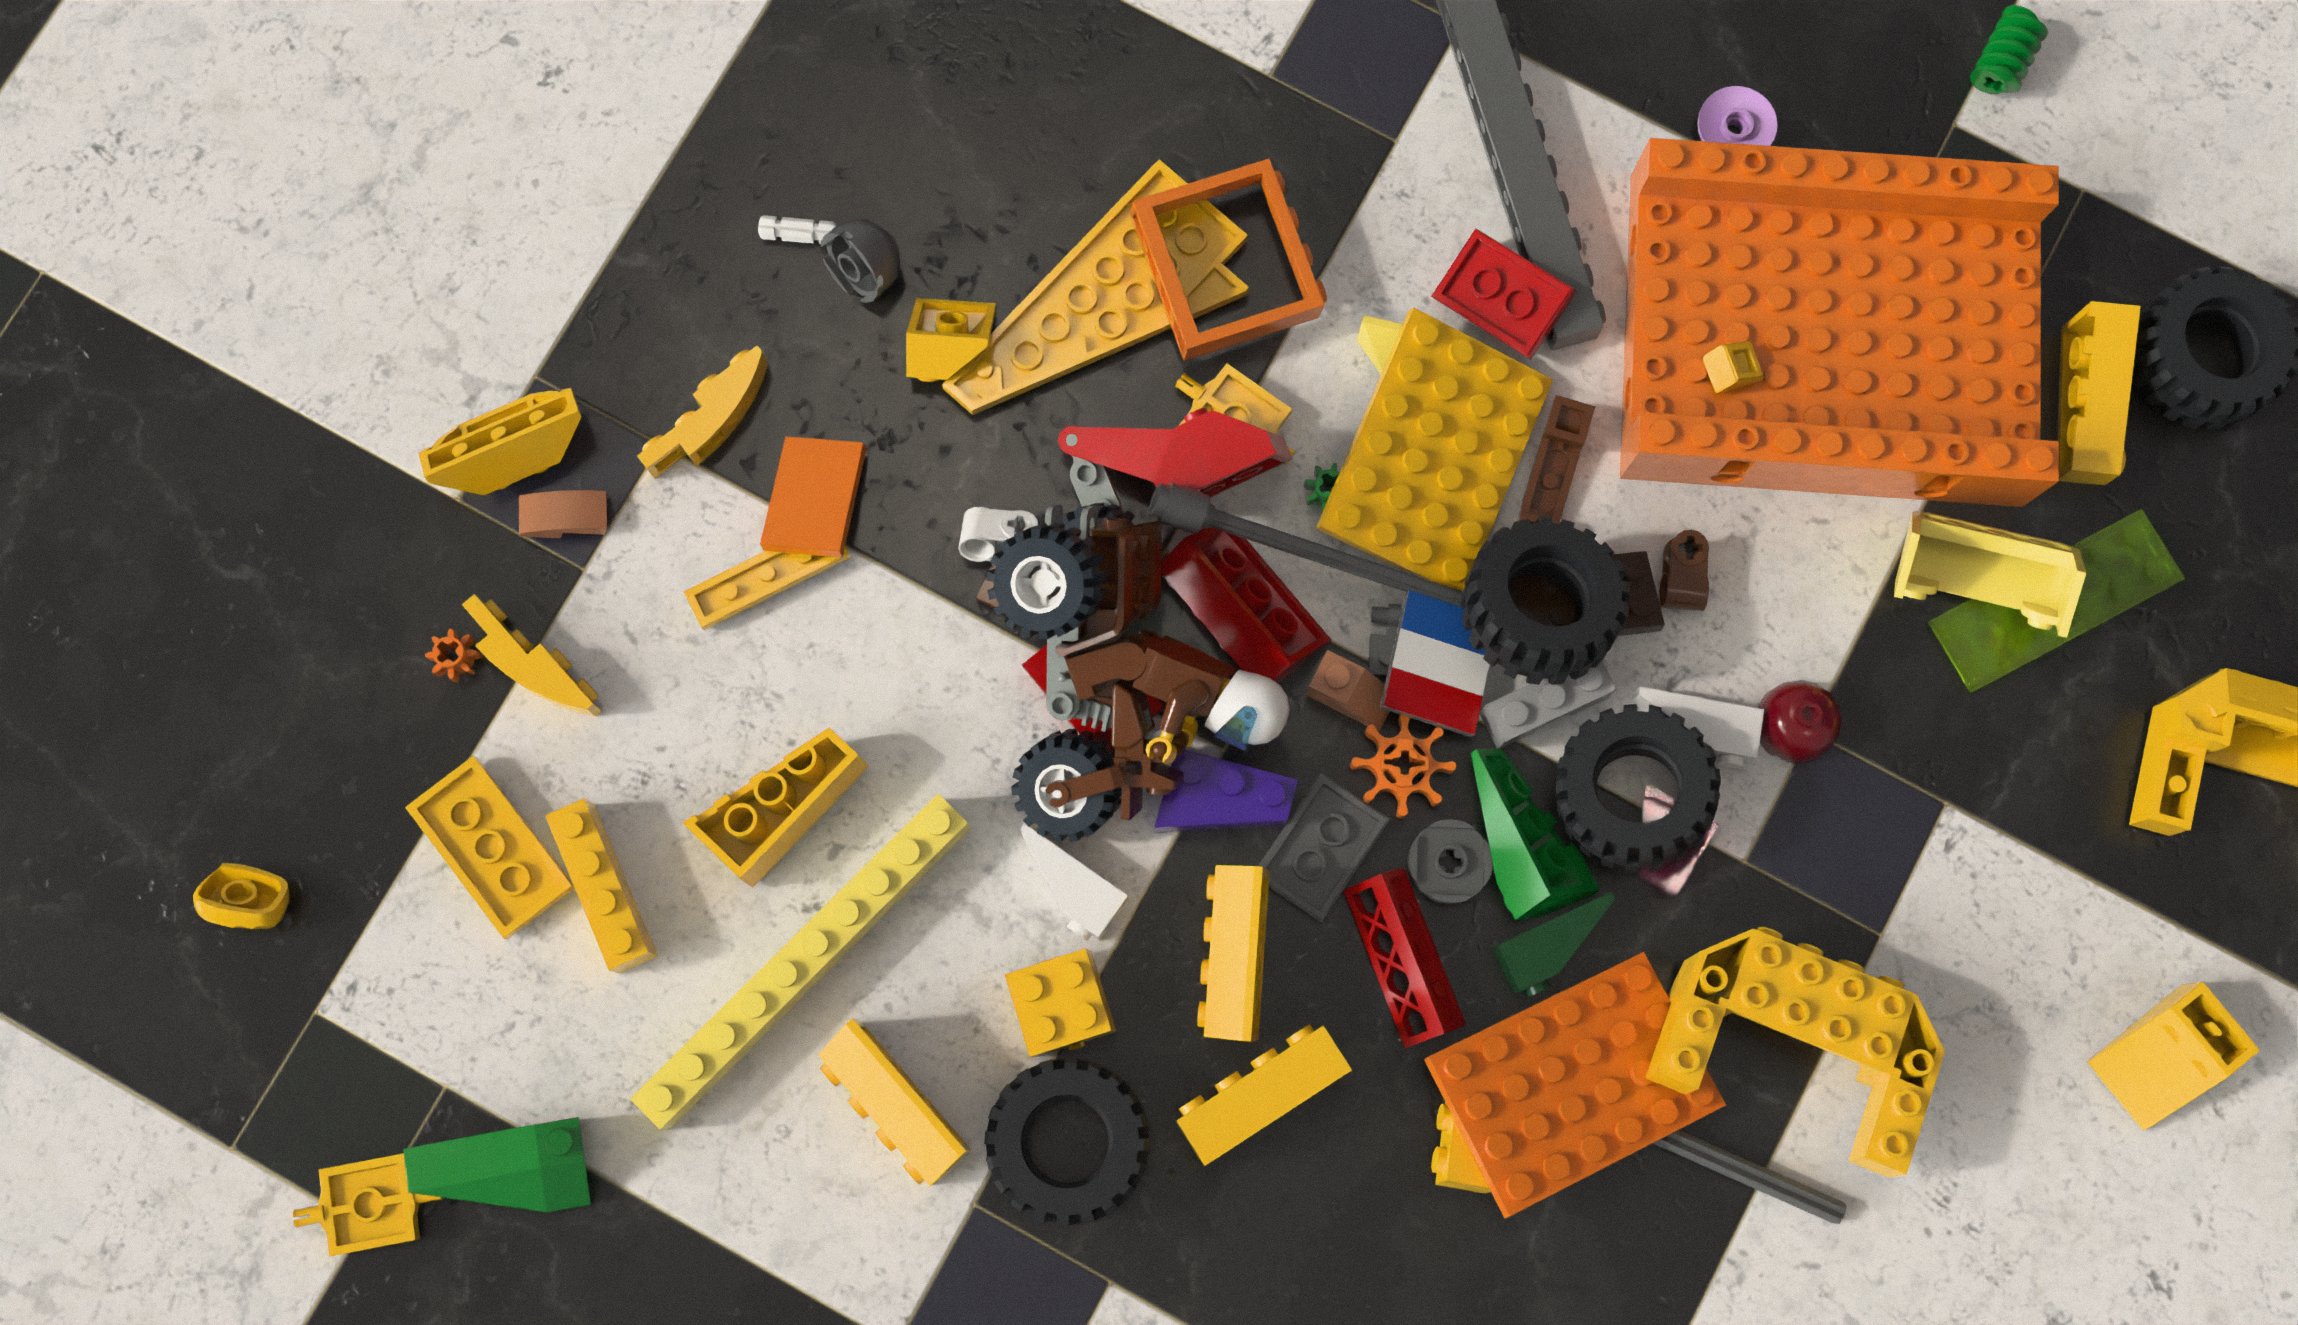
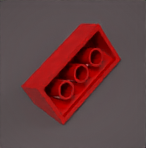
M1212 527L1203 528L1197 534L1185 537L1161 562V574L1166 578L1168 585L1182 597L1192 609L1194 616L1207 627L1218 640L1220 647L1233 658L1243 671L1269 677L1276 683H1279L1332 640L1245 538Z

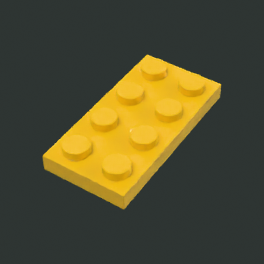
M475 756L469 758L405 807L503 939L508 940L574 889L573 883Z

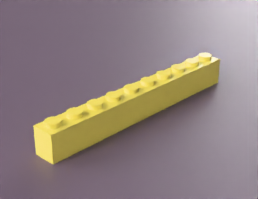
M938 793L630 1100L659 1130H670L971 830L968 822Z

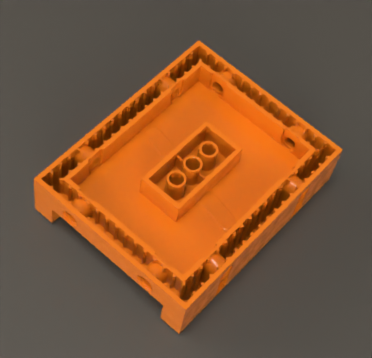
M1650 138L1630 179L1620 479L2024 507L2059 482V441L2040 440L2041 222L2059 205V166ZM1750 341L1764 379L1729 391L1716 393L1703 361L1704 355L1722 344Z

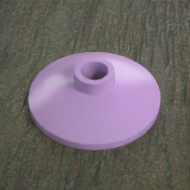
M1742 86L1725 87L1711 94L1702 105L1697 122L1698 132L1702 141L1771 146L1778 126L1776 113L1770 102L1759 92ZM1734 125L1738 127L1740 134L1732 133L1728 126Z

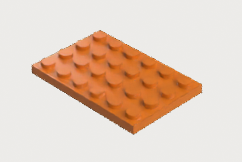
M1644 952L1424 1059L1504 1218L1524 1210L1726 1106L1707 1068L1705 1069L1699 1089L1686 1095L1645 1078L1671 1002H1669V997Z

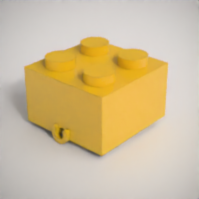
M1084 948L1005 974L1029 1057H1039L1067 1047L1069 1051L1084 1047L1085 1041L1116 1032L1091 950Z

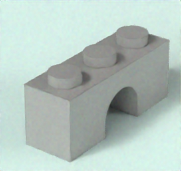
M1602 661L1596 668H1589L1586 675L1576 680L1571 679L1568 675L1562 684L1551 685L1548 679H1542L1539 685L1529 684L1486 704L1479 714L1496 748H1503L1535 733L1539 728L1568 714L1574 715L1608 699L1617 689Z

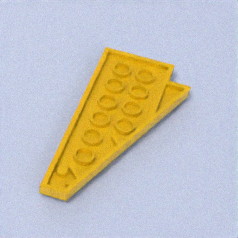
M1159 159L991 333L988 347L942 384L943 390L969 413L975 415L1172 329L1130 214L1134 200L1188 183ZM1208 200L1155 215L1193 319L1246 296L1249 292V286L1224 266L1247 241L1248 235Z

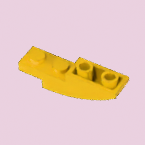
M758 345L750 351L746 349L739 352L730 361L728 368L718 375L712 374L701 381L697 387L698 390L693 393L701 408L697 411L691 410L686 412L675 422L676 427L664 436L657 435L643 446V452L637 455V457L654 479L686 455L697 467L730 436L741 422L758 393L768 366V362Z
M474 594L462 604L488 634L475 646L507 676L530 692L557 706L591 716H597L602 712L594 702L599 697L597 692L584 678L578 682L575 681L568 673V670L573 665L557 648L550 652L542 644H539L531 650L534 646L519 629L511 633L504 625L503 621L508 616L492 599L485 603Z

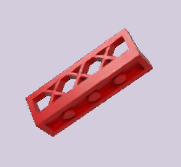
M1404 867L1381 873L1343 890L1404 1047L1408 1048L1465 1026V1020ZM1370 888L1373 889L1378 902L1375 915L1365 909L1359 894ZM1380 929L1390 933L1394 944L1391 954L1382 950L1377 939ZM1396 968L1406 973L1409 986L1406 994L1395 986L1393 977ZM1412 1008L1422 1014L1428 1031L1417 1035L1414 1034L1408 1019Z

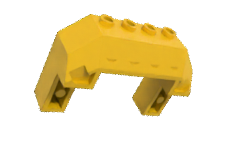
M2225 668L2219 669L2218 672L2196 681L2153 706L2129 825L2168 836L2191 830L2204 762L2298 787V687Z
M1766 927L1748 930L1699 951L1683 962L1668 993L1671 1005L1650 1062L1646 1079L1685 1095L1698 1090L1723 1017L1730 1013L1737 1014L1860 1064L1855 1081L1872 1089L1848 1162L1888 1178L1907 1175L1945 1054V1050L1917 994L1905 990L1904 983L1887 976L1875 978L1863 973L1864 968L1857 963L1848 960H1838L1836 962L1823 957V951L1815 946L1799 943L1796 946L1782 940L1783 935Z

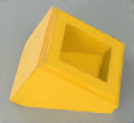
M1750 341L1722 344L1703 357L1706 370L1716 393L1729 391L1764 379Z

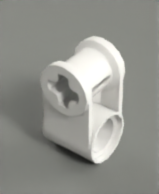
M973 507L964 514L958 547L959 552L963 557L971 561H991L993 554L1002 551L999 546L1006 539L1014 537V534L1020 532L1019 522H1023V530L1038 525V521L1028 511Z

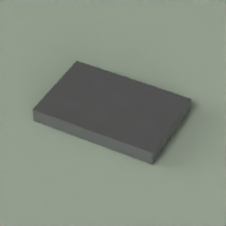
M1320 773L1258 866L1270 870V890L1321 924L1390 821V818L1323 773Z

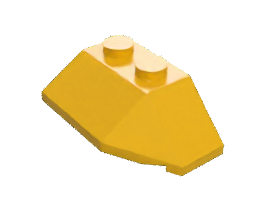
M566 388L560 392L544 391L532 393L457 425L440 437L432 447H426L418 453L424 478L430 484L479 495H487L496 490L505 489L514 482L533 474L542 473L549 467L559 464L582 418L572 389Z

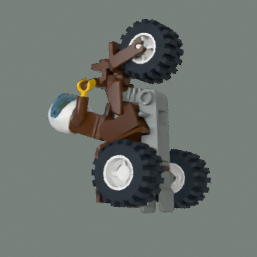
M1094 503L1064 515L1061 504L1048 506L1045 513V523L1014 534V537L1006 539L999 546L1002 551L993 554L990 561L996 568L987 571L986 581L994 582V588L987 590L989 600L996 598L999 606L994 608L997 616L1000 617L1005 614L1009 618L1005 625L1011 630L1020 626L1023 627L1021 632L1023 636L1031 638L1038 634L1039 639H1047L1046 704L1049 713L1055 719L1061 721L1070 720L1071 718L1082 719L1081 725L1084 726L1090 723L1093 718L1091 728L1094 729L1101 725L1103 721L1101 731L1104 732L1112 728L1111 744L1116 749L1111 753L1105 749L1109 742L1104 738H1100L1098 741L1092 740L1093 732L1085 730L1078 735L1077 728L1067 729L1063 733L1059 730L1032 746L1020 758L1019 762L1021 765L1014 769L1012 778L1019 781L1012 785L1011 788L1012 795H1019L1020 800L1014 804L1017 812L1024 810L1028 817L1023 821L1028 827L1033 823L1039 827L1036 833L1042 837L1053 833V841L1062 842L1065 838L1069 837L1070 842L1080 840L1084 835L1086 837L1090 836L1114 816L1113 813L1120 806L1121 819L1131 820L1142 810L1143 788H1146L1147 793L1153 795L1171 794L1172 790L1177 789L1184 782V772L1170 767L1168 764L1173 763L1184 753L1186 747L1191 746L1198 731L1196 717H1208L1204 726L1216 734L1215 738L1248 751L1251 745L1265 744L1278 737L1287 723L1290 712L1288 696L1281 685L1269 677L1243 670H1238L1233 676L1235 669L1232 666L1167 635L1161 638L1156 632L1151 630H1140L1123 635L1131 624L1150 615L1159 607L1161 596L1162 523L1156 520L1150 523L1135 525L1132 522L1135 515L1130 511L1121 513V506L1115 504L1104 506V503ZM1146 694L1167 702L1159 727L1162 733L1160 737L1152 739L1155 723Z

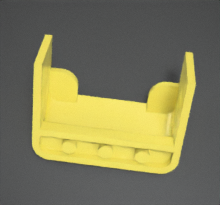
M1914 511L1912 512L1895 580L1894 597L1903 599L1904 595L1914 599L1925 600L1927 594L1934 595L1938 590L2021 610V614L2028 618L2027 623L2029 625L2045 630H2052L2055 625L2058 636L2067 638L2086 576V569L2080 550L2073 546L1929 512Z

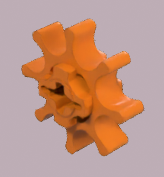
M1400 715L1398 718L1400 731L1393 738L1383 737L1379 734L1375 725H1368L1364 734L1374 741L1377 753L1371 759L1354 757L1350 763L1352 770L1364 768L1370 770L1375 775L1376 785L1364 794L1363 801L1369 804L1378 793L1390 792L1397 799L1396 817L1399 819L1404 818L1408 814L1406 800L1413 793L1423 794L1427 797L1431 806H1437L1442 801V796L1432 790L1429 782L1431 774L1435 772L1451 774L1456 769L1454 761L1438 762L1430 753L1431 744L1441 738L1443 730L1437 727L1428 738L1417 739L1408 730L1410 717ZM1394 747L1390 754H1384L1388 748ZM1400 756L1405 757L1406 764L1413 766L1406 775L1401 774L1400 767L1392 765L1398 761ZM1415 777H1422L1417 784H1412V780Z

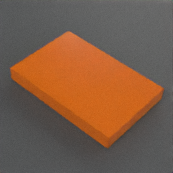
M785 436L760 542L763 551L843 558L867 450L864 442Z

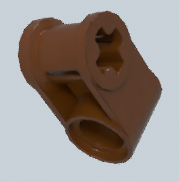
M1692 529L1684 530L1668 541L1664 547L1662 578L1659 589L1661 608L1704 611L1709 595V545L1705 536L1699 531ZM1685 544L1686 551L1692 552V556L1686 559V552L1679 551V547Z

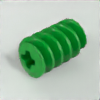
M2011 5L2004 9L2002 17L1989 37V43L1984 47L1982 56L1976 63V68L1970 74V81L1975 88L1988 94L2015 93L2019 91L2022 86L2021 80L2027 76L2028 67L2035 61L2034 54L2040 51L2042 47L2041 41H2044L2048 35L2047 27L2038 20L2036 14L2025 7Z

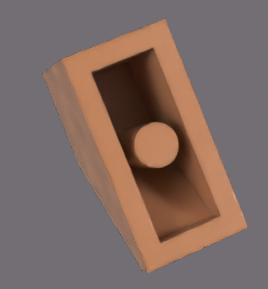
M1327 650L1308 687L1306 696L1366 726L1373 724L1378 732L1381 730L1390 712L1380 708L1385 688L1383 682L1365 668Z

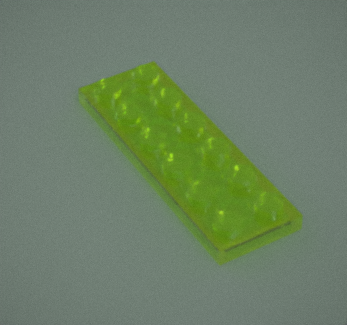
M2142 509L2072 545L2081 552L2086 576L2067 638L2058 636L2055 625L2052 630L2040 629L2027 623L2028 618L2021 614V610L1976 599H1970L1928 622L1970 693L2185 579Z

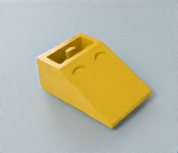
M2202 981L2181 984L2089 1059L2087 1063L2141 1129L2147 1130L2229 1077L2256 1055L2260 1049Z

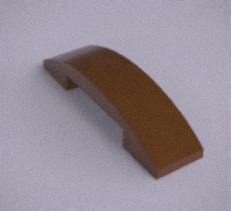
M1559 395L1555 396L1535 456L1517 521L1529 519L1530 524H1534L1537 517H1551L1552 523H1561V516L1579 455L1585 444L1595 406Z

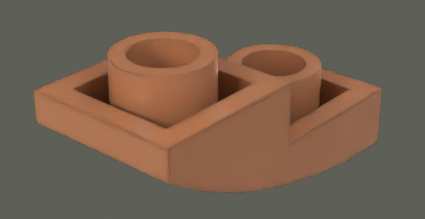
M551 491L520 495L518 498L519 537L561 538L563 533L605 535L607 531L606 491Z

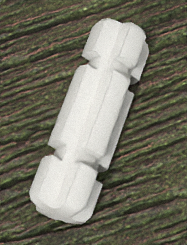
M764 215L760 217L758 233L760 238L767 240H776L777 237H782V241L814 243V240H819V244H821L824 235L834 229L836 223L820 220L819 224H816L812 219L782 217L780 221L777 220V216Z

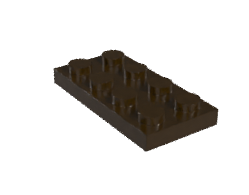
M1647 551L1613 554L1612 560L1614 562L1621 561L1626 571L1622 581L1629 583L1631 595L1627 601L1630 607L1628 616L1618 636L1661 631L1665 623ZM1528 576L1508 584L1511 599L1516 607L1526 617L1537 623L1547 626H1565L1581 619L1579 607L1574 597L1566 588L1551 579Z

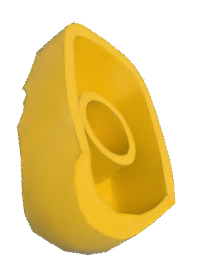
M222 863L217 870L210 874L196 888L193 894L194 907L201 918L218 925L246 929L273 928L283 919L289 904L288 883L282 877L268 871L247 865Z

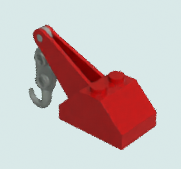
M1201 408L1187 414L1184 417L1185 423L1174 429L1068 426L1060 432L1058 437L1060 449L1073 458L1070 479L1081 506H1089L1094 503H1104V506L1115 504L1121 506V513H1123L1122 504L1106 467L1154 482L1155 487L1159 483L1169 485L1170 482L1209 494L1211 498L1293 460L1284 437L1214 410L1208 412L1207 408Z

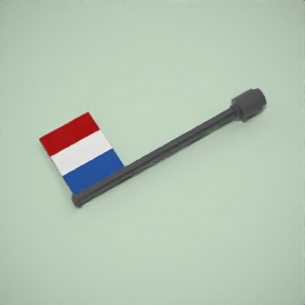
M1170 482L1169 485L1163 483L1157 485L1150 503L1149 515L1157 517V521L1162 524L1193 534H1197L1201 528L1207 529L1212 527L1406 592L1380 708L1470 737L1475 735L1489 664L1483 659L1486 652L1482 648L1475 650L1469 641L1472 630L1467 631L1464 629L1461 618L1464 609L1460 606L1462 591L1217 510L1214 505L1209 504V494Z

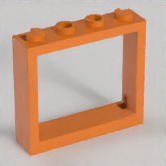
M1270 159L1134 200L1132 203L1130 216L1184 361L1318 319L1325 306L1324 303L1327 302L1324 285L1320 279L1315 280L1310 267L1313 266L1310 248L1307 243H1301L1297 230H1299V220L1296 211L1292 206H1287L1283 196L1286 191L1284 179L1279 170L1274 171ZM1260 183L1303 300L1198 333L1155 215Z

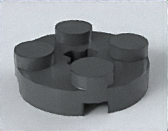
M1446 819L1431 824L1418 834L1410 846L1407 864L1410 878L1420 894L1427 896L1437 903L1459 904L1477 895L1490 879L1493 862L1488 842L1482 838L1480 833L1474 830L1473 826L1464 821ZM1448 850L1453 851L1454 858L1461 859V866L1455 867L1452 874L1446 873L1445 867L1439 865V858H1444Z

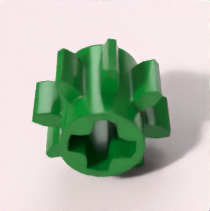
M1333 463L1331 469L1324 471L1317 465L1314 469L1316 481L1305 479L1304 488L1313 491L1307 498L1306 504L1308 506L1316 503V505L1321 507V514L1331 493L1330 491L1322 493L1321 489L1324 483L1329 488L1334 486L1339 474L1337 463Z

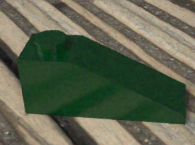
M1612 892L1492 948L1514 994L1525 990L1528 997L1551 987L1548 978L1560 973L1614 902L1615 897Z

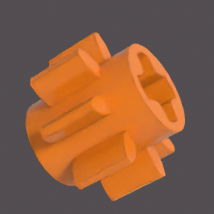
M449 629L448 636L441 639L435 636L432 637L435 644L432 652L426 653L425 657L437 663L433 667V674L441 677L448 671L449 679L455 683H458L459 675L466 672L471 675L475 674L472 668L474 659L482 658V654L470 649L475 641L473 637L467 634L459 641V635L453 629ZM453 649L459 656L454 662L448 656Z

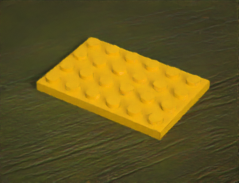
M1416 308L1410 309L1387 359L1316 529L1405 573L1463 592L1465 581L1480 548L1489 537L1553 379Z

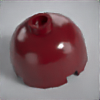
M1805 680L1782 683L1767 692L1758 706L1759 709H1764L1760 735L1761 745L1770 755H1776L1780 759L1786 760L1787 763L1800 764L1817 759L1830 750L1839 736L1842 723L1839 705L1831 693L1817 683Z

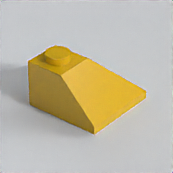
M916 298L906 333V377L918 378L924 382H934L939 379L947 380L988 347L996 313V303Z

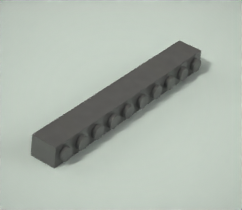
M1436 0L1519 255L1577 291L1546 337L1550 350L1553 351L1597 339L1604 326L1603 324L1606 322L1605 310L1600 300L1595 301L1591 289L1594 285L1593 274L1590 266L1582 262L1579 250H1581V238L1577 228H1571L1567 217V214H1569L1568 199L1564 191L1558 190L1555 181L1557 177L1556 163L1552 155L1546 154L1543 142H1545L1544 127L1540 119L1535 120L1531 109L1533 106L1532 91L1528 83L1523 84L1519 73L1521 71L1520 55L1516 48L1511 49L1507 37L1510 33L1507 16L1504 12L1499 13L1496 4L1497 0Z

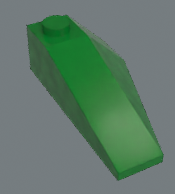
M1503 749L1474 750L1471 753L1496 882L1504 897V903L1514 919L1543 917L1599 892L1600 889L1580 851L1573 842L1568 846L1565 845L1552 827L1557 823L1549 811L1545 814L1534 804L1530 798L1532 795L1531 786Z
M579 1117L403 1149L408 1193L541 1212H553L591 1205Z

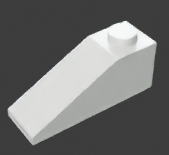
M1641 686L1632 694L1631 702L1637 704V707L1644 712H1648L1649 705L1662 707L1661 715L1670 718L1674 712L1684 717V726L1690 730L1692 727H1696L1704 735L1702 743L1705 747H1712L1716 759H1718V765L1728 768H1743V764H1748L1757 759L1764 709Z
M1024 823L1020 828V833L1064 916L1070 920L1066 927L1086 941H1088L1091 935L1100 940L1127 902L1128 895L1047 838L1037 834V831Z

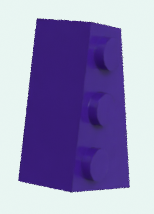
M1185 750L1171 764V767L1184 772V782L1177 789L1172 790L1171 794L1163 795L1154 826V833L1285 826L1298 780Z

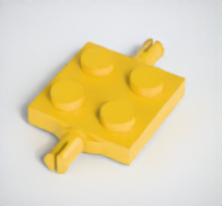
M1226 363L1215 379L1204 386L1193 380L1186 373L1181 376V379L1179 378L1175 385L1176 388L1194 399L1189 413L1201 408H1207L1208 412L1214 410L1277 435L1279 429L1292 414V408L1228 363ZM1288 446L1289 451H1290V453H1291V455H1292V458H1293L1294 455H1295V453H1296V451L1293 450V449H1291V448Z
M403 1153L319 1169L321 1194L318 1206L294 1209L293 1217L310 1215V1217L293 1220L296 1228L321 1223L327 1235L330 1257L419 1240L420 1232L417 1217L419 1204L443 1200L444 1198L408 1193Z

